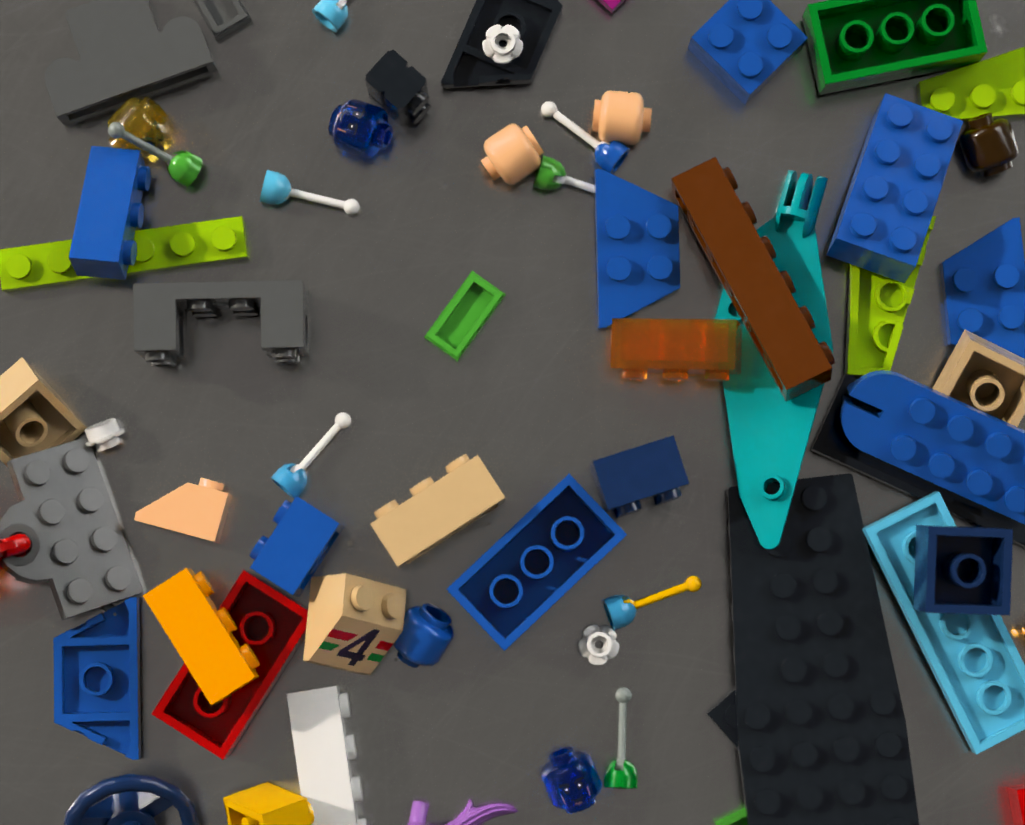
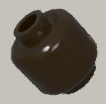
M992 113L982 114L969 119L968 124L970 128L964 130L959 136V143L968 168L974 172H980L982 177L994 175L1012 168V160L1018 156L1019 148L1010 122L1003 118L993 119Z

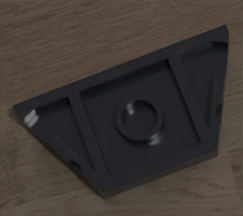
M476 0L441 80V86L444 88H463L531 83L560 17L563 5L558 0ZM496 24L514 26L520 32L519 38L523 41V50L520 56L514 58L508 64L495 63L483 51L482 43L486 40V31ZM501 40L499 42V45L501 47H505L507 45V42L505 40Z

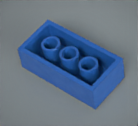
M885 93L874 113L826 255L905 283L917 265L963 120Z
M569 473L446 590L505 651L627 534Z

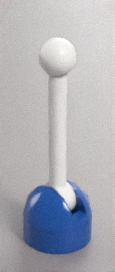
M547 101L541 106V112L545 117L555 118L595 148V161L601 169L614 174L627 158L630 148L618 141H611L609 143L599 142L560 113L554 102Z

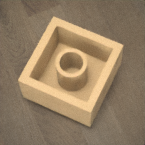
M964 330L932 389L1018 427L1025 415V359L976 334Z

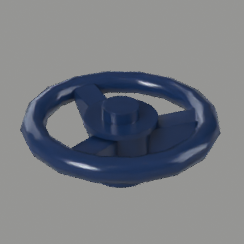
M126 774L103 779L84 790L67 810L63 825H156L153 817L172 805L178 810L182 825H199L193 802L176 785L156 776Z

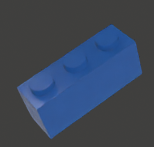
M91 146L69 253V260L77 276L126 280L128 266L135 264L137 256V244L134 241L135 230L142 227L144 220V206L141 203L142 193L149 190L151 183V169L145 165L140 150Z

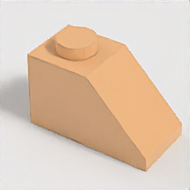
M200 478L199 485L187 482L136 512L134 520L220 543L233 495L223 492L225 484Z

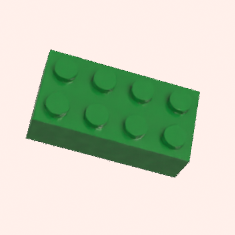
M828 0L808 4L802 16L819 95L971 65L980 62L988 52L976 0Z

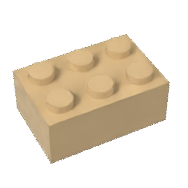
M467 454L460 456L445 467L448 474L434 482L430 476L410 489L413 497L400 505L394 499L374 512L377 520L370 523L398 568H404L505 503V496L478 455L472 459H469Z

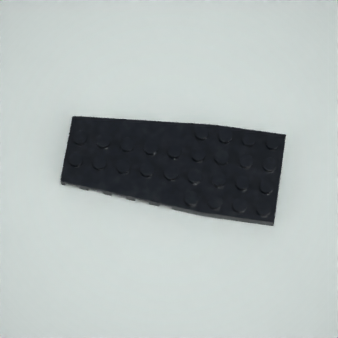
M848 473L798 479L780 544L773 550H767L761 546L739 496L738 486L730 487L727 490L731 560L730 579L732 584L731 609L734 633L733 659L736 683V732L747 825H919L906 720L868 544L862 531L864 526L853 475ZM770 483L767 487V494H776L780 489V483Z

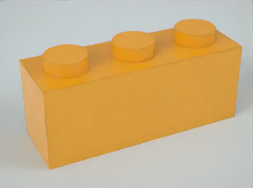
M185 568L144 594L143 597L209 703L215 705L258 678L259 675L254 668L259 666L260 663L249 645L246 643L240 646L232 634L237 629V626L224 607L220 610H217L209 597L215 591L203 572L200 571L195 574L192 569Z

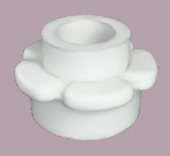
M496 24L486 31V40L482 43L485 55L498 64L510 63L514 58L519 57L523 50V41L519 38L520 32L509 24L505 26ZM501 40H505L507 42V45L505 47H501L499 45V42Z
M116 418L98 422L84 429L88 438V442L85 444L88 447L95 445L97 452L107 450L121 443L118 436L122 435L125 430L124 428H119Z
M597 624L588 626L583 630V638L578 642L580 654L583 657H587L588 661L594 665L606 664L608 659H614L619 652V643L616 642L617 634L613 628L607 625L599 627ZM598 640L603 642V646L600 649L595 647V642Z

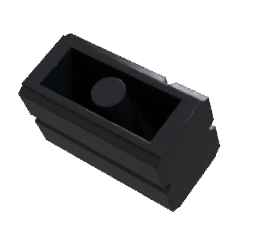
M394 49L387 51L366 74L365 81L369 98L382 110L387 109V114L400 126L407 125L410 121L416 124L430 109L431 105L427 103L430 96H428L426 78L413 66L408 68V62Z

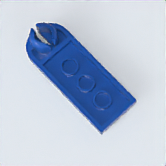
M873 371L863 375L847 386L850 396L882 410L881 412L871 413L854 405L851 398L845 395L842 396V427L846 437L856 448L1025 524V430L893 371Z

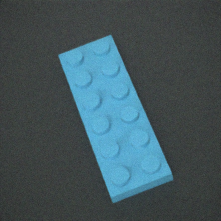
M935 491L862 528V531L972 753L977 755L1025 730V664L1000 615L925 613L913 609L916 525L956 526L940 492Z

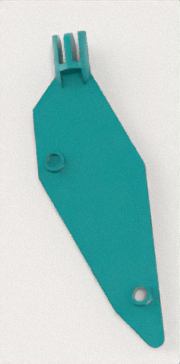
M788 170L775 217L756 231L760 238L766 235L770 240L776 253V258L772 260L779 272L785 270L789 274L796 293L792 294L799 308L804 305L807 307L815 323V328L812 329L818 343L825 341L833 354L834 349L815 229L828 178L818 176L813 188L812 174L803 172L797 182V172ZM723 288L714 325L738 491L761 546L767 550H773L779 546L824 384L786 402ZM770 483H780V489L776 494H767V487Z

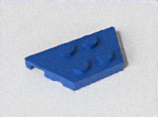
M603 169L594 170L598 329L606 328L681 288L679 206Z
M1020 217L1012 218L939 264L948 346L955 348L964 330H967L1025 359V260Z
M130 597L108 611L100 613L85 623L53 638L54 723L71 731H76L100 745L114 749L132 760L141 759L139 597Z

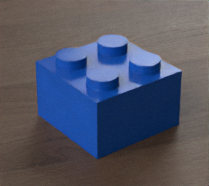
M728 0L691 37L688 50L746 105L803 49L808 37L770 0Z
M296 496L292 503L287 499L283 502L273 518V521L278 524L269 538L263 535L258 540L249 557L254 559L250 567L251 569L291 595L300 597L310 582L311 577L314 576L345 527Z

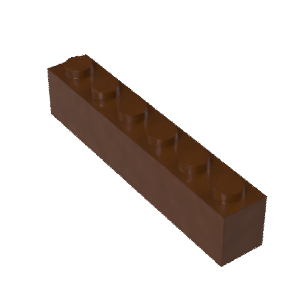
M714 157L671 178L672 194L785 401L787 402L830 381L832 375L831 365L835 364L834 356L825 341L818 343L812 329L815 328V323L807 307L804 305L799 308L792 294L796 293L789 274L785 270L779 272L772 260L776 258L775 250L768 237L765 235L760 238L754 224L757 223V219L750 204L747 201L741 203L734 190L738 189V185L730 168L725 167L722 169L717 158Z

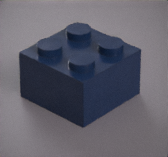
M674 435L594 460L590 465L602 507L606 513L614 511L616 518L640 511L642 509L640 502L654 499L657 506L676 500L682 496L681 489L689 485Z
M916 525L913 609L925 613L1010 615L1013 529Z

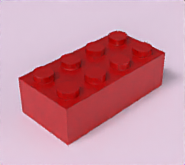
M247 570L242 571L218 610L224 607L237 626V629L232 632L240 646L247 643L260 663L259 666L254 668L259 677L219 703L211 705L184 663L152 712V715L223 760L230 756L306 636L308 608Z

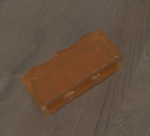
M612 318L611 368L618 373H622V379L647 380V373H663V379L670 381L688 380V374H704V380L729 381L730 374H741L743 325L736 319Z

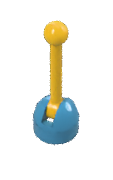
M690 576L683 584L636 601L622 594L613 595L602 600L607 619L615 631L632 623L637 609L685 591L697 592L700 590L702 582L699 577Z

